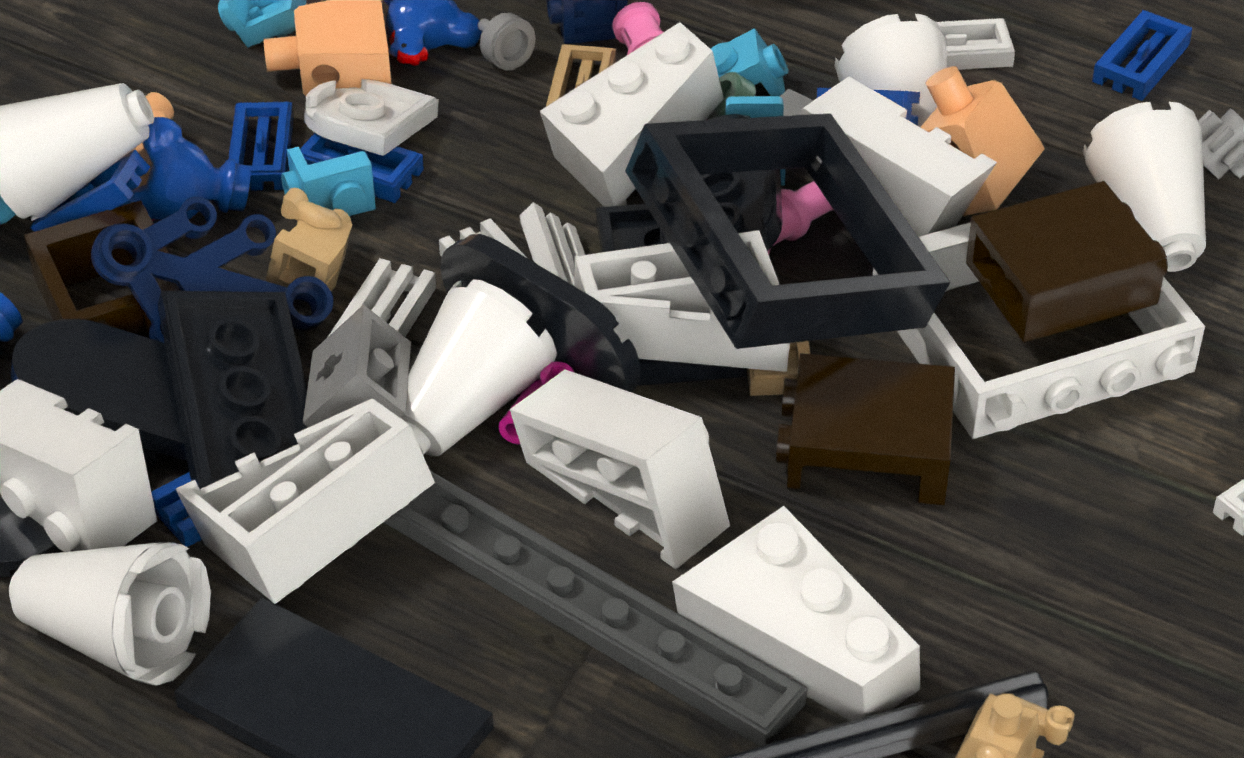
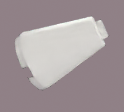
M893 14L864 24L843 42L844 54L840 61L837 58L835 59L834 66L839 81L841 82L850 76L872 90L920 92V103L912 104L911 115H918V126L921 127L937 108L926 86V81L933 74L948 67L945 38L940 31L938 23L926 15L915 14L917 21L901 22L898 14Z
M120 83L1 105L0 196L4 202L22 219L32 216L31 221L42 218L148 139V125L154 122V115L145 95L140 90L132 91L126 84Z
M1151 102L1137 103L1115 111L1096 124L1090 132L1093 141L1088 148L1084 145L1083 155L1086 165L1096 182L1105 181L1117 197L1130 206L1135 219L1149 236L1161 244L1167 256V271H1181L1193 265L1206 248L1202 130L1194 111L1181 103L1169 102L1171 110H1153Z
M473 279L466 288L462 287L461 280L456 282L448 291L408 375L406 414L401 419L410 424L423 455L440 456L538 380L540 372L544 367L554 362L557 356L553 338L545 329L538 337L526 323L533 313L504 290L482 280Z
M160 542L31 556L14 573L9 585V597L12 610L21 622L134 681L160 685L175 680L189 667L195 657V653L186 652L194 631L201 633L206 631L210 614L211 590L207 570L201 559L190 557L185 551L189 548L182 544Z

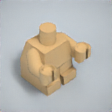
M296 187L290 188L283 197L281 214L287 219L297 220V225L290 232L282 229L274 239L266 281L288 287L289 284L299 277L312 276L323 281L332 292L336 286L345 258L352 229L351 218L341 209L331 210L309 202L303 190Z
M1005 693L998 696L989 694L978 710L955 758H1043L1044 751L1036 748L1038 737L1044 736L1048 742L1055 745L1064 743L1073 726L1075 714L1065 706H1054L1048 710L1012 694Z

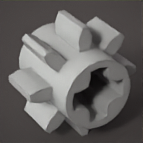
M1231 108L1221 118L1208 110L1198 120L1202 130L1203 166L1218 180L1229 170L1241 179L1244 176V120Z

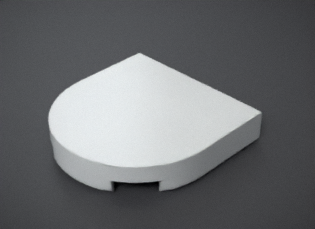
M362 79L361 88L336 89L335 80L322 83L309 91L306 96L304 119L306 125L313 132L326 139L384 156L437 118L439 99L396 85L369 79Z

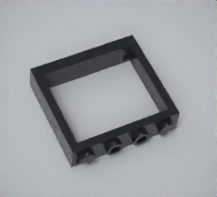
M831 113L644 124L625 172L736 349L917 329L927 326L950 281ZM817 156L821 159V164L817 160ZM805 168L878 275L772 286L701 175Z

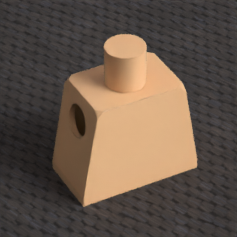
M328 0L302 5L294 10L296 36L263 39L267 72L300 69L302 90L305 96L316 86L335 80L336 89L361 88L362 79L391 84L389 52L381 0Z
M956 66L947 67L933 74L926 81V86L937 108L922 124L921 128L930 132L938 127L951 135L950 145L974 159L980 154H984L997 162L963 216L997 210L1045 148L1002 83L991 80L967 86Z

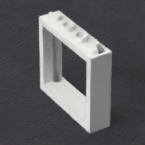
M971 222L919 237L949 279L950 284L947 290L979 282L966 264ZM873 268V276L878 275V273ZM1163 277L1158 304L1128 313L1144 335L986 382L980 377L935 313H933L925 328L899 330L897 332L919 364L955 367L953 412L971 438L975 439L998 431H1008L1018 425L1054 414L1067 413L1074 408L1103 399L1123 396L1130 391L1162 381L1178 379L1185 374L1195 372L1205 326Z

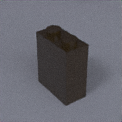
M1105 181L971 217L966 264L1023 342L1158 304L1163 277L1168 268L1165 251L1161 244L1153 240L1135 219L1130 206L1122 202Z

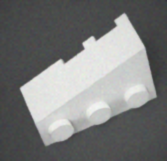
M679 22L540 110V114L555 159L604 207L627 205L626 199L636 189L625 170L644 124L706 120L722 102L724 97L713 51Z
M850 76L806 105L800 115L832 114L918 237L956 227L997 163L984 154H980L974 159L951 146V135L938 127L927 132L905 119L907 109ZM817 156V160H818L819 163L821 164L822 161H821V159Z
M760 231L738 233L771 285H780ZM670 243L575 256L574 286L598 300L611 311L619 323L613 330L619 336L622 343L628 338L630 339L639 359L787 372L790 343L736 349Z
M566 369L510 409L526 463L582 503L586 504L594 497L617 513L619 516L614 519L615 526L628 536H631L637 530H641L662 545L664 549L661 551L660 559L674 569H678L730 527L709 447V434L703 424L702 417Z
M16 379L0 390V494L7 506L20 518H26L27 516L33 518L44 527L52 542L64 552L124 546L157 522L139 429L128 424L123 425L116 431L101 426L104 423L101 413L88 408L77 416L64 410L68 407L64 398L19 379Z
M373 398L295 433L297 445L259 462L254 452L235 461L238 472L202 489L199 488L196 480L176 488L204 544L274 604L293 590L299 588L306 580L343 552L353 547L360 539L397 511L407 506L410 501L435 483L410 424Z
M785 506L672 581L679 615L806 687L808 698L849 721L892 710L920 690V646Z

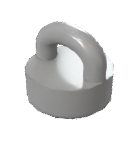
M501 13L491 20L481 19L478 22V29L482 32L480 40L481 53L488 62L503 70H514L522 66L530 58L535 47L536 36L534 28L528 21L513 13Z

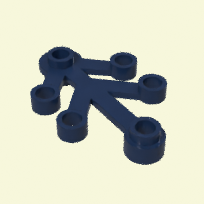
M202 197L187 199L178 212L143 230L130 224L108 226L98 234L92 245L91 260L97 273L104 280L114 285L129 287L152 323L149 330L150 339L164 343V337L160 330L161 322L157 306L161 289L154 277L176 283L181 291L285 292L293 328L298 330H312L318 327L327 318L333 307V296L329 287L318 278L302 276L295 279L288 287L220 268L244 254L251 256L262 255L272 245L276 238L275 226L269 218L260 214L247 216L236 230L184 258L159 251L183 236L199 239L210 232L216 222L217 212L213 204ZM189 210L199 211L205 217L206 224L202 226L192 224L188 220L186 212ZM255 227L261 230L264 234L265 242L255 243L251 241L246 234V228ZM114 249L128 251L132 256L133 263L130 265L117 263L112 256V251ZM296 299L306 301L311 307V315L303 316L299 314L293 306V301Z

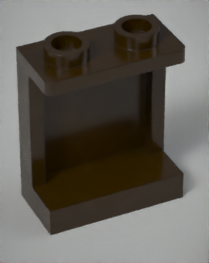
M800 353L797 379L785 378L781 416L793 417L792 425L779 424L776 463L788 464L787 488L800 489L802 467L804 466L920 476L918 503L945 505L951 461L955 367Z

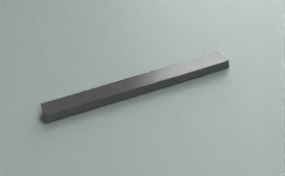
M432 471L430 472L435 483L410 501L407 506L384 521L385 524L760 747L771 744L806 705V687Z

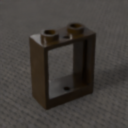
M141 200L24 235L35 282L53 321L63 319L89 320L150 338L149 330L152 323L133 294L77 311L66 289L68 286L100 277L91 260V249L96 237L103 229L114 224H130L143 230L153 225ZM164 247L163 249L159 250V251H161V252H165V253H168V254H169V252H168V250H167L166 247ZM114 249L112 251V256L117 263L121 265L133 263L132 256L128 251L124 249ZM156 278L161 291H181L176 283Z

